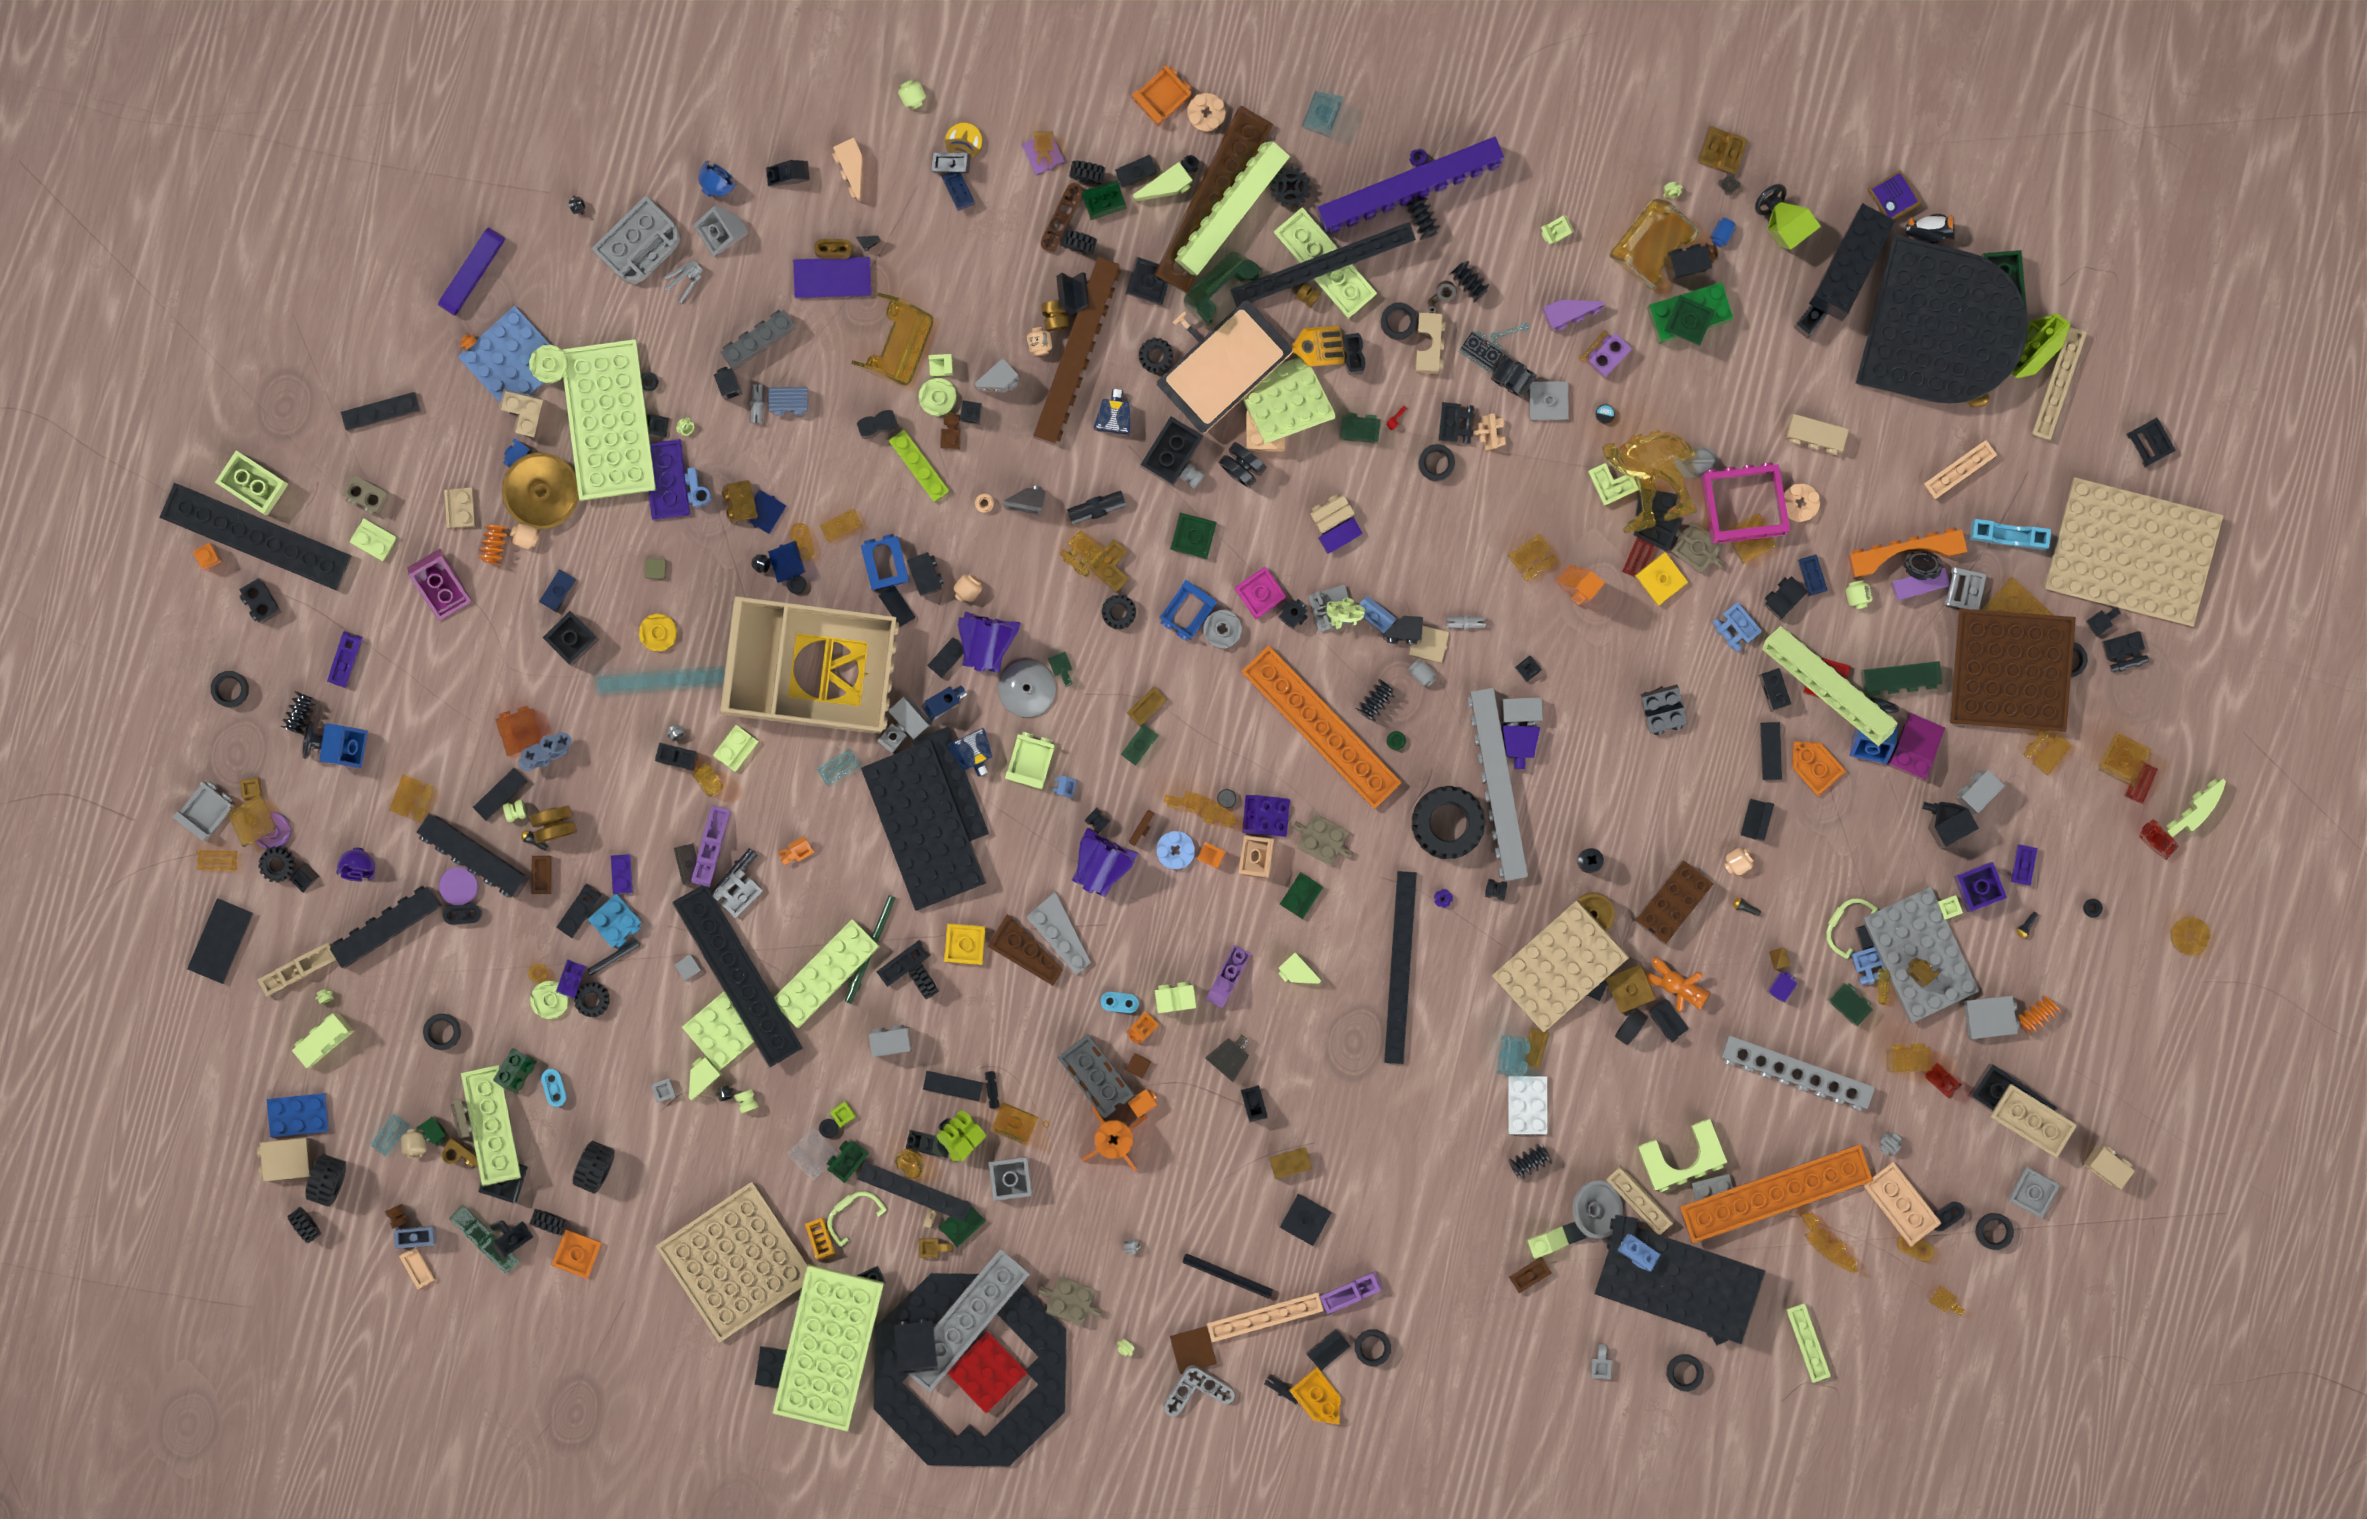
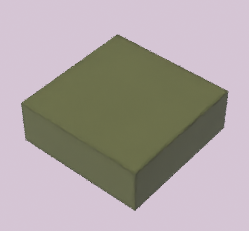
M646 559V578L665 579L666 559Z

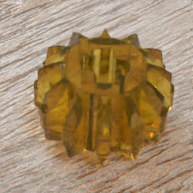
M708 764L698 767L693 772V777L707 796L717 795L723 789V783Z

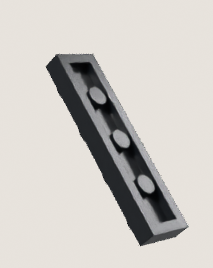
M411 392L342 411L341 415L345 430L349 431L421 410L416 392Z

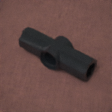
M1120 490L1103 497L1091 498L1086 503L1070 507L1067 511L1072 525L1091 518L1093 520L1103 517L1108 512L1124 508L1127 505Z

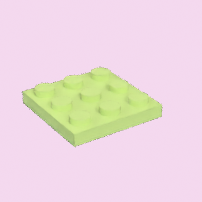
M724 992L682 1026L718 1071L723 1069L753 1043L752 1038Z

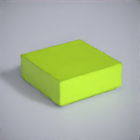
M846 1101L830 1111V1114L840 1128L856 1117Z

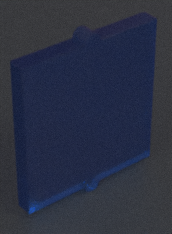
M759 490L754 498L758 517L746 521L753 524L754 528L758 527L770 534L787 506L776 500L775 496H770Z
M796 541L785 545L780 544L778 548L768 552L777 583L788 579L793 580L794 577L806 572Z

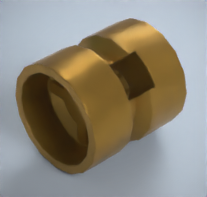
M1059 300L1041 304L1042 315L1046 317L1044 320L1046 331H1057L1070 327L1068 316L1064 315L1066 311L1059 307Z

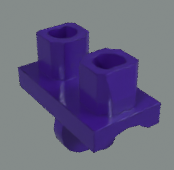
M567 959L556 993L574 999L585 966Z

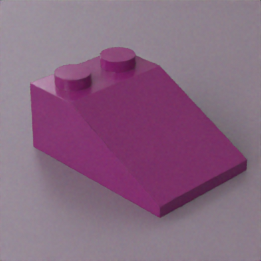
M441 548L407 567L408 576L439 621L472 602Z
M1910 712L1887 765L1920 780H1925L1935 759L1945 727Z

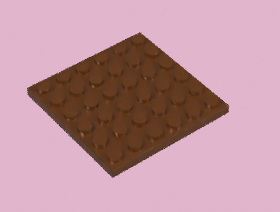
M1959 608L1950 723L2066 732L2076 617Z

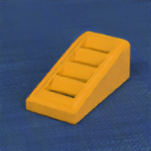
M824 1218L806 1223L805 1227L816 1260L821 1262L835 1257L836 1252ZM821 1225L822 1229H819V1230H816V1231H813V1232H812V1230H811L812 1228H815V1227H818V1226ZM824 1233V1236L817 1239L814 1238V1236ZM823 1241H826V1242H827V1243L824 1244V1245L817 1246V1244L820 1243V1242H823ZM829 1248V1251L820 1254L819 1251Z

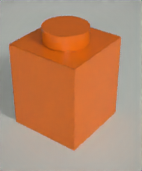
M207 543L192 551L201 569L208 570L223 562L212 543Z
M1145 1089L1127 1103L1139 1118L1157 1105L1155 1101L1158 1098L1152 1090L1148 1092Z

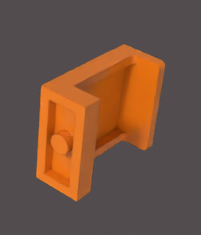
M1166 65L1144 87L1132 94V100L1156 126H1159L1191 96V87L1184 80L1181 82L1177 77L1178 73L1173 67L1168 68Z

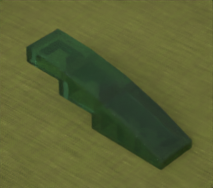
M463 1204L449 1217L450 1221L505 1274L520 1261L513 1253L501 1259L491 1244L498 1237Z

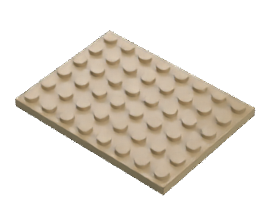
M2073 477L2044 589L2194 627L2224 515Z

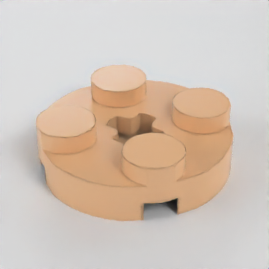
M1203 93L1196 95L1191 100L1187 115L1190 123L1196 130L1211 132L1223 124L1226 111L1223 101L1216 95ZM1206 108H1209V111L1212 112V115H1208L1207 118H1205L1204 114L1201 113V111L1205 110Z
M1795 484L1784 492L1788 519L1794 522H1804L1817 514L1820 500L1819 494L1814 488L1807 484ZM1800 498H1803L1806 505L1798 508V504L1795 501L1796 499L1800 500Z

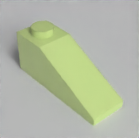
M1178 162L1133 195V200L1141 201L1172 196L1180 192L1184 194L1191 189L1192 179Z

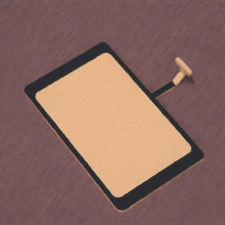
M1247 300L1243 301L1203 339L1184 320V317L1187 315L1185 311L1173 321L1175 325L1180 321L1199 343L1157 381V386L1200 433H1206L1293 353V348Z

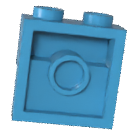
M615 894L588 919L612 948L616 946L620 948L627 941L625 938L630 933L634 935L641 929L640 924L642 923L639 917L618 894Z

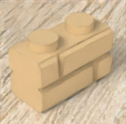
M1336 494L1328 499V504L1324 506L1319 504L1311 509L1313 512L1310 514V517L1321 535L1355 515L1344 495L1339 497Z

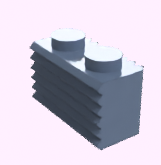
M769 387V411L773 412V415L776 416L785 415V412H792V415H804V412H808V388Z
M429 1225L395 1229V1249L436 1245V1226Z

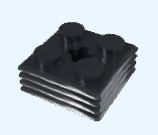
M519 1164L521 1178L508 1180L503 1185L499 1182L483 1186L481 1182L479 1193L516 1203L528 1167Z

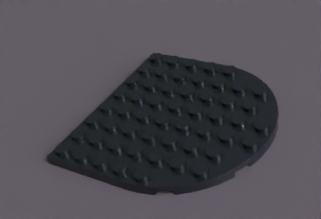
M1894 235L1855 384L1940 404L1968 402L1990 393L2013 372L2026 344L2027 313L2017 286L2004 270L1980 255Z

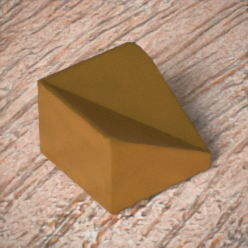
M1785 947L1769 952L1774 970L1790 966V960Z

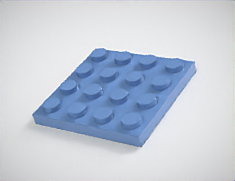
M513 306L482 334L474 345L462 352L458 358L500 403L503 389L532 395L544 384V382L539 381L533 376L529 360L532 353L539 347L550 344L525 316Z

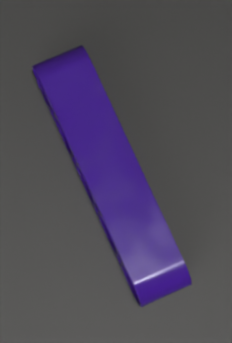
M490 227L484 231L442 295L438 306L454 316L460 311L505 241L504 236Z

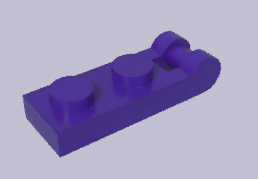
M343 632L327 682L347 687L359 648L362 644V636H353L349 632ZM347 642L353 644L352 649L346 648Z

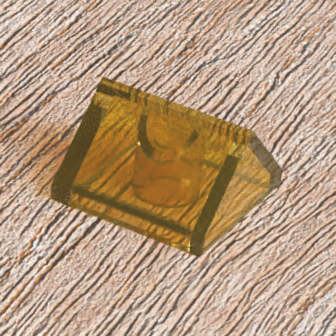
M1003 1102L990 1131L1027 1145L1038 1117Z

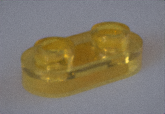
M797 523L790 530L794 552L799 560L809 561L814 556L810 531L805 524ZM798 529L803 530V534L801 536H797L796 534ZM807 548V554H801V549Z
M1901 1235L1898 1237L1897 1248L1901 1252L1923 1262L1930 1261L1933 1258L1934 1248L1931 1244L1920 1239L1913 1246L1904 1247L1903 1241L1905 1239ZM1922 1248H1925L1927 1250V1253L1925 1255H1921L1920 1253Z

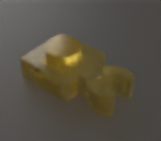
M1053 131L1034 132V152H1040L1037 156L1038 165H1041L1040 160L1042 158H1047L1048 165H1051V157L1048 152H1053Z

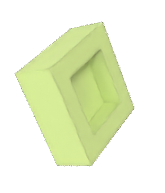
M1956 895L1938 901L1944 920L1963 913Z

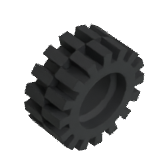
M1074 160L1071 163L1069 177L1081 182L1102 184L1105 167L1096 163L1093 164L1092 162Z
M1066 229L1064 230L1060 245L1071 251L1093 255L1097 239L1082 232L1079 233L1078 231Z
M1155 337L1146 340L1139 350V361L1148 372H1153L1154 374L1162 373L1172 364L1173 351L1171 345L1166 340L1164 341L1162 338L1156 339ZM1155 348L1160 349L1164 354L1163 359L1158 363L1152 362L1148 357L1149 352Z
M1121 594L1112 595L1106 599L1102 607L1104 622L1116 630L1129 627L1136 617L1135 604L1128 596ZM1115 605H1123L1126 608L1127 613L1124 618L1115 619L1112 616L1111 611Z
M273 846L262 854L259 859L260 864L258 868L261 869L260 874H264L263 878L270 879V882L276 881V883H279L280 881H285L293 873L296 865L294 863L295 857L291 856L293 853L291 851L288 852L286 847L283 849L281 848L282 846ZM278 857L283 860L284 868L281 871H275L270 867V860L272 858Z
M921 962L908 970L909 975L926 1000L939 992Z
M585 983L577 989L578 991L574 999L575 1008L583 1016L597 1017L608 1009L610 995L603 985ZM590 992H594L599 996V1003L595 1007H588L585 1003V996Z
M302 1207L297 1208L287 1216L293 1229L296 1230L297 1234L307 1244L321 1235L317 1224Z
M535 1209L529 1224L549 1233L562 1236L567 1220L552 1213Z

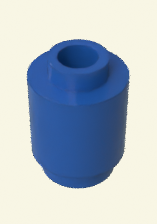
M1725 217L1719 220L1710 236L1712 243L1718 247L1727 246L1735 231L1734 227L1736 224Z

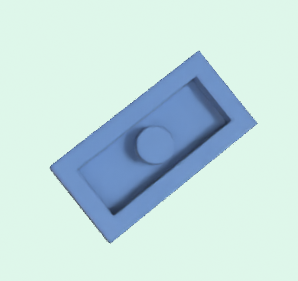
M1367 595L1359 604L1365 608L1363 618L1383 633L1397 619Z

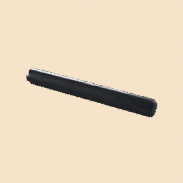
M1185 1254L1182 1260L1188 1266L1267 1299H1270L1273 1290L1269 1287L1190 1254Z

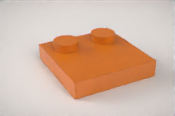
M565 1229L551 1266L588 1279L602 1242Z

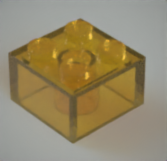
M2116 732L2099 763V771L2134 787L2151 756V749Z
M1911 1043L1910 1047H1906V1044H1891V1048H1886L1888 1072L1932 1070L1931 1047H1925V1043Z

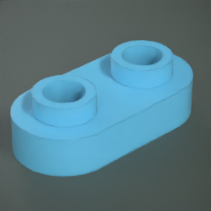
M1106 992L1100 1000L1101 1006L1107 1011L1133 1013L1139 1006L1138 999L1132 994ZM1107 998H1113L1114 1003L1108 1005L1106 1003ZM1131 1000L1133 1002L1132 1007H1126L1125 1002Z
M548 1069L541 1077L545 1095L551 1106L559 1107L567 1100L563 1080L559 1071ZM550 1075L555 1076L554 1082L549 1081ZM556 1093L560 1094L561 1096L560 1100L558 1101L554 1099V1095Z

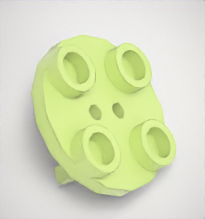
M1344 598L1342 601L1328 602L1326 612L1331 617V625H1336V629H1340L1342 622H1351L1352 625H1356L1357 621L1364 617L1365 608L1354 603L1353 599Z

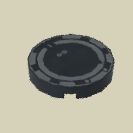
M1925 550L1910 552L1906 555L1903 564L1908 575L1919 580H1927V578H1931V580L1936 579L1943 567L1942 561L1937 555Z

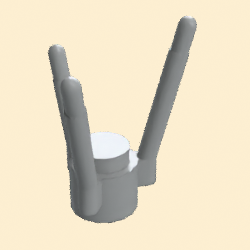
M694 260L690 263L687 262L664 277V280H667L683 271L680 276L664 288L665 291L673 287L685 276L690 280L694 278L682 295L679 303H683L696 282L702 278L700 273L703 270Z

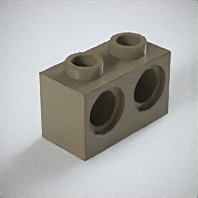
M353 475L343 496L347 497L346 502L354 506L358 503L364 506L363 510L373 515L374 512L377 514L381 513L390 494ZM356 487L361 488V494L358 497L353 496V490ZM372 496H377L378 503L374 506H371L369 502L370 498Z

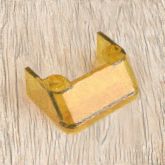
M878 292V297L889 302L886 314L888 319L893 321L892 328L881 356H870L866 364L853 360L851 364L868 373L906 386L913 379L934 320L931 314L905 300Z

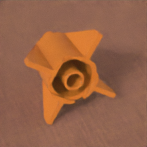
M1094 1106L1091 1107L1101 1125L1095 1134L1096 1149L1081 1158L1082 1161H1086L1097 1153L1109 1159L1124 1157L1130 1167L1136 1171L1137 1167L1127 1154L1133 1144V1133L1131 1130L1147 1119V1117L1144 1115L1128 1126L1125 1122L1118 1119L1104 1121ZM1110 1135L1119 1136L1117 1144L1109 1142L1111 1139Z

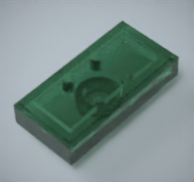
M1143 724L1120 755L1136 766L1159 735Z

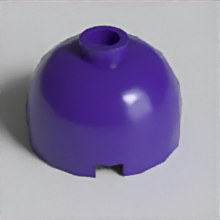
M355 847L353 850H348L340 856L336 874L341 873V878L350 881L362 882V878L367 877L368 881H370L375 876V861L363 848Z

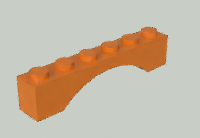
M1954 527L1946 529L1944 534L1938 535V532L1926 534L1927 537L1922 539L1919 536L1908 538V542L1904 543L1896 540L1889 542L1890 546L1882 547V544L1871 546V550L1863 551V548L1853 550L1852 554L1848 556L1852 578L1873 574L1888 558L1904 551L1925 550L1937 553L1945 558L1964 554L1967 552L1963 530H1957Z

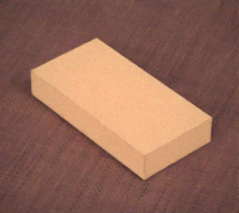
M414 1247L399 1256L417 1289L436 1280L418 1247Z

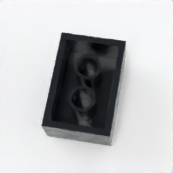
M1170 416L1140 464V467L1173 487L1203 440V436Z

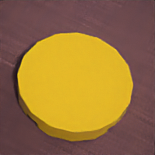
M655 613L649 615L639 627L640 641L646 648L652 651L661 652L668 650L677 639L676 624L670 617L664 614Z

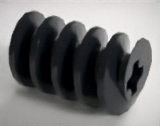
M1428 197L1416 199L1405 205L1410 206L1407 210L1408 213H1414L1410 217L1411 220H1417L1413 224L1414 227H1420L1417 230V234H1423L1420 237V241L1438 234L1437 230L1441 227L1440 225L1434 226L1438 219H1431V216L1434 214V211L1428 212L1431 204H1424Z
M1469 261L1462 262L1449 275L1455 273L1453 280L1460 279L1458 286L1465 285L1463 291H1470L1468 297L1475 296L1473 301L1475 303L1488 291L1487 289L1490 284L1482 285L1485 279H1477L1480 273H1472L1475 267L1467 268Z
M1378 679L1381 686L1374 684L1375 691L1369 690L1368 693L1371 698L1364 697L1366 704L1360 702L1359 706L1361 709L1355 708L1365 718L1374 722L1376 719L1373 715H1381L1378 709H1386L1383 703H1391L1388 697L1395 698L1393 689L1381 679Z
M295 691L294 693L299 697H292L291 700L295 705L288 706L292 712L285 713L289 719H283L282 721L286 726L281 727L297 734H303L304 731L300 727L307 726L303 719H310L306 712L312 713L313 710L309 705H316L311 697Z
M1595 848L1583 850L1577 858L1579 868L1585 873L1599 871L1604 863L1602 853ZM1593 857L1592 861L1594 864H1588L1589 860L1587 858Z
M1536 1144V1151L1529 1148V1155L1523 1151V1158L1516 1155V1162L1512 1159L1508 1160L1517 1179L1519 1175L1525 1179V1172L1532 1175V1168L1539 1171V1164L1545 1168V1161L1552 1164V1160L1544 1145L1541 1147L1539 1144Z

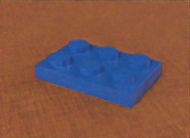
M326 1093L267 1099L270 1137L329 1131Z

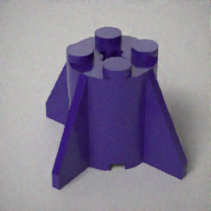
M965 612L964 618L959 617L958 629L964 652L962 665L966 667L974 666V670L985 672L987 668L989 671L999 673L1002 657L1018 633L1020 622L1003 621L1000 619L993 620L989 619V617Z
M1087 827L1080 841L1078 867L1071 880L1079 885H1084L1083 889L1089 893L1096 891L1097 894L1106 897L1111 886L1132 868L1138 852L1123 848L1117 843L1112 844L1109 842V839L1101 837L1091 828Z

